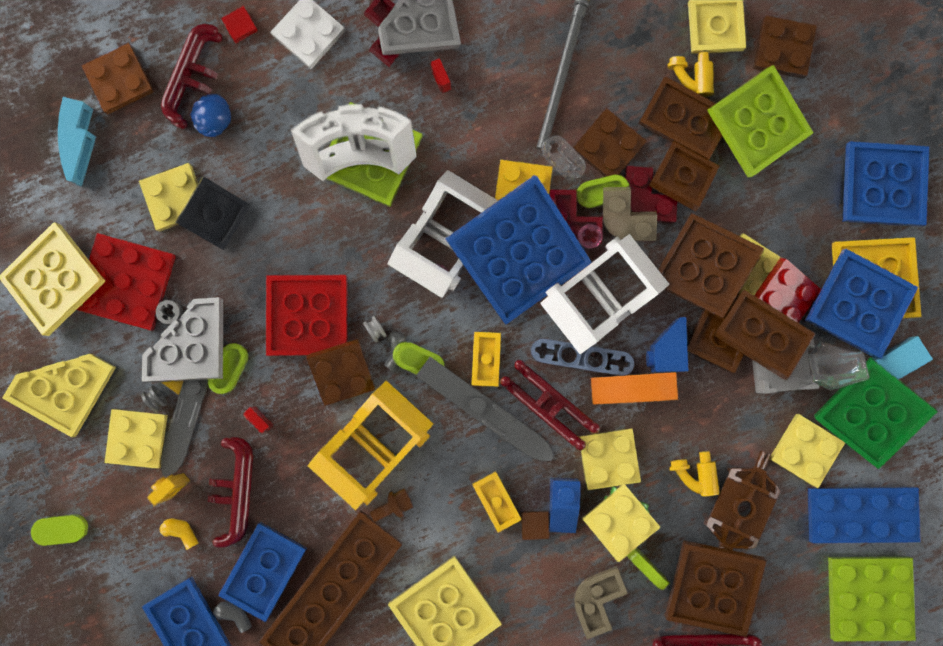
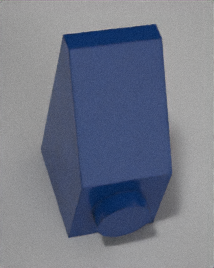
M686 317L675 319L650 345V351L646 352L647 367H651V372L688 371Z
M550 478L549 532L576 533L580 510V481L575 478Z

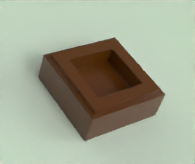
M548 511L521 512L522 540L549 539Z

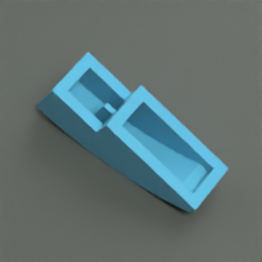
M63 97L58 121V148L61 165L66 180L75 185L82 186L96 136L87 131L93 109L82 101Z
M918 336L908 337L885 351L882 359L872 357L898 379L933 360ZM864 363L838 378L840 384L843 386Z

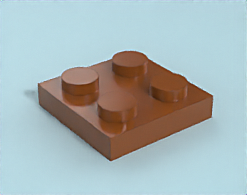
M129 43L82 65L103 112L107 115L154 92L132 45Z

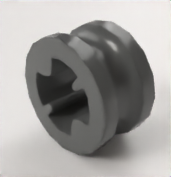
M155 386L149 387V392L141 393L144 403L155 413L159 411L160 406L167 405L166 398Z

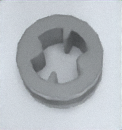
M165 300L156 308L157 319L164 324L170 325L175 319L178 320L183 315L181 305L174 301ZM172 305V311L175 313V316L168 317L167 320V314L164 310L165 308H171Z
M375 316L372 317L371 322H363L375 343L379 341V337L383 336L385 338L387 336Z

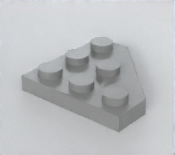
M399 0L378 28L383 55L455 49L461 45L453 0Z
M202 298L191 301L185 313L178 320L175 319L161 334L162 338L153 347H149L142 355V382L223 379L222 298Z

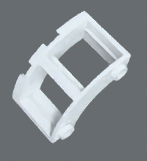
M362 104L339 106V110L326 114L319 112L291 130L303 166L322 181L340 169L359 164L382 166L399 175L416 158L411 120L383 107H378L377 110L363 108ZM364 135L377 137L382 140L365 139ZM348 136L349 141L335 144L318 152V148L325 143L339 137Z
M449 170L437 181L422 208L425 212L422 213L416 224L411 225L403 238L398 242L388 262L389 266L443 298L448 290L452 292L455 290L461 280L458 275L464 265L458 259L450 272H447L413 251V247L425 232L451 248L446 238L454 232L432 219L447 193L452 194L481 213L498 201Z
M630 234L622 240L618 236L605 246L608 251L561 286L559 283H556L545 292L548 297L540 303L579 354L597 343L614 329L618 323L629 316L630 313L633 314L670 285ZM618 251L647 287L623 307L594 272L597 267ZM581 280L610 316L595 329L590 327L564 294Z

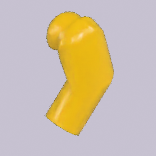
M171 518L165 520L160 526V533L163 536L180 537L186 550L199 543L189 523L186 521Z

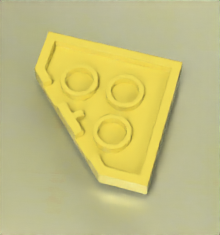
M87 354L30 372L16 374L3 399L66 435L76 437L116 366L94 354Z

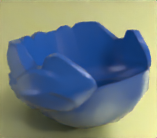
M209 94L201 97L200 100L194 103L190 113L195 129L207 137H216L222 134L231 121L229 105L218 94Z

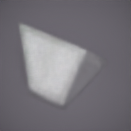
M820 341L808 356L813 383L830 391L869 378L863 352H853Z

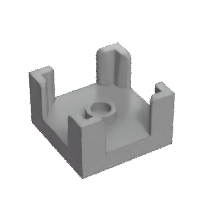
M814 337L807 348H814ZM806 349L791 376L786 381L752 360L756 393L766 394L789 390L819 389L818 375H810L808 349Z

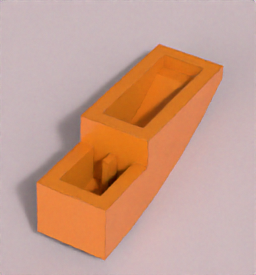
M676 372L591 378L592 404L678 400Z

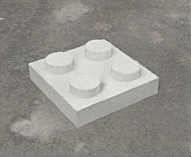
M299 0L271 31V34L305 65L312 69L343 35L345 28L313 0Z

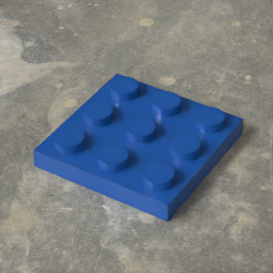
M848 142L846 144L843 222L925 226L927 224L929 146Z
M843 249L805 321L876 359H882L918 287L852 251Z

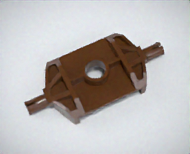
M760 450L755 466H752V468H727L728 476L708 521L704 520L703 522L719 541V548L733 550V548H756L781 492L778 486L766 475L767 471L764 470L771 457L770 454ZM743 501H748L751 506L750 513L746 516H741L738 513V505Z

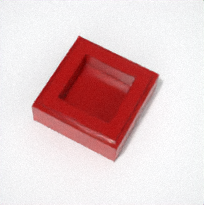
M244 6L221 18L235 44L258 31Z
M440 58L432 61L431 72L440 91L445 93L451 90V82Z
M256 406L249 407L243 413L244 417L260 433L268 432L274 426Z

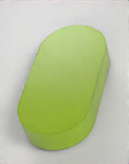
M617 174L586 181L577 189V200L580 205L586 208L602 206L603 187H629V183L625 177Z
M401 342L393 351L394 362L399 367L416 375L429 357H432L444 366V361L439 355L411 342Z
M231 343L223 347V379H208L209 388L213 392L226 394L234 389L248 361V352L244 346Z
M78 514L46 517L33 524L31 536L35 543L42 546L73 543L86 536L88 523L83 516Z
M637 547L627 555L633 564L657 588L664 590L670 584L666 576Z

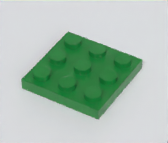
M870 357L819 409L814 418L879 470L938 411Z

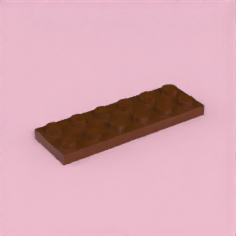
M360 510L259 643L263 646H325L403 543Z

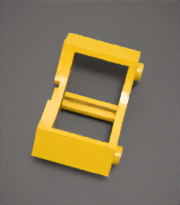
M385 381L353 415V419L316 454L308 464V467L356 510L363 502L368 505L378 493L374 489L415 444L420 448L430 437L427 431L434 424L388 381ZM378 406L413 436L396 456L362 425ZM350 437L357 441L385 467L366 489L331 458Z

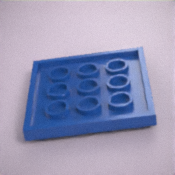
M536 175L529 178L446 238L450 247L505 325L547 296L545 292L556 283L562 285L592 263Z

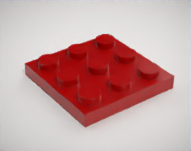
M97 233L89 261L105 282L77 310L154 331L157 322L156 308L163 302L176 255Z
M266 275V356H307L308 354L348 342L347 275Z

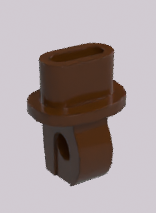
M403 488L396 493L390 491L388 502L378 506L369 513L373 521L376 522L392 513L397 517H404V512L414 508L406 489Z

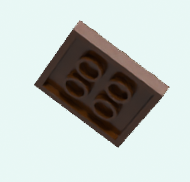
M691 213L658 269L670 284L664 290L724 320L761 258L764 248Z
M683 540L665 613L666 620L747 637L766 559L762 556Z

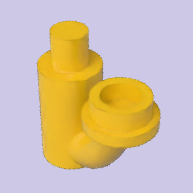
M709 52L698 53V62L694 64L695 80L684 70L688 67L685 57L676 56L670 58L668 69L674 70L683 86L703 97L714 95L713 62L709 61Z
M710 451L699 452L700 462L696 463L699 481L692 478L686 471V469H690L687 459L671 461L669 469L676 471L677 475L690 490L701 494V496L720 494L716 462L711 461Z

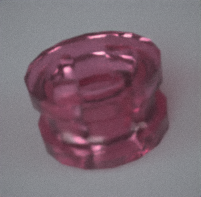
M595 224L583 226L578 233L580 244L586 248L597 247L603 239L602 229ZM586 229H589L591 232L596 230L598 236L595 237L597 239L595 243H592L590 240L587 242L584 240L583 236L587 235L584 233Z

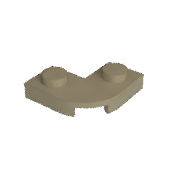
M603 187V220L610 234L614 237L618 236L621 240L629 234L635 241L656 240L657 212H630V187Z
M617 567L586 578L576 590L574 606L587 639L612 630L603 603L628 594Z

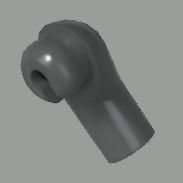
M397 331L392 332L388 336L392 353L398 344L407 342L406 337ZM393 354L384 364L393 373L399 367L393 360Z
M224 601L214 608L215 618L218 620L234 621L240 633L252 627L245 610Z

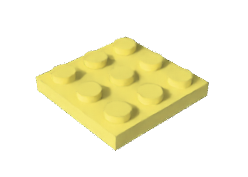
M55 222L0 275L2 283L39 332L45 336H50L105 282L61 224Z
M456 556L450 558L388 603V606L416 646H473L502 625L500 619Z

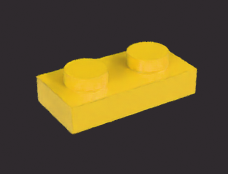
M474 332L472 385L499 386L501 333Z
M496 471L472 483L497 532L522 520Z
M184 473L175 476L171 474L167 478L162 477L151 487L153 492L147 498L154 506L168 501L191 480Z

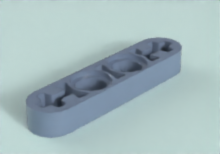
M539 339L532 344L530 349L532 358L537 362L618 376L627 375L634 368L633 357L623 351L591 346L579 354L572 343L550 339ZM544 343L546 344V349L555 350L554 345H559L557 361H552L554 355L546 354L543 359L539 358L540 355L538 352H535V348L540 347ZM567 347L573 348L576 352V359L571 363L565 362L561 357L562 351ZM592 352H598L602 356V364L598 367H592L588 363V356ZM607 353L612 354L610 360H620L621 356H623L624 361L628 362V367H624L621 372L619 371V366L610 364L609 370H606L605 367L608 362Z

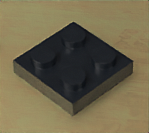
M203 176L175 222L224 250L251 205Z

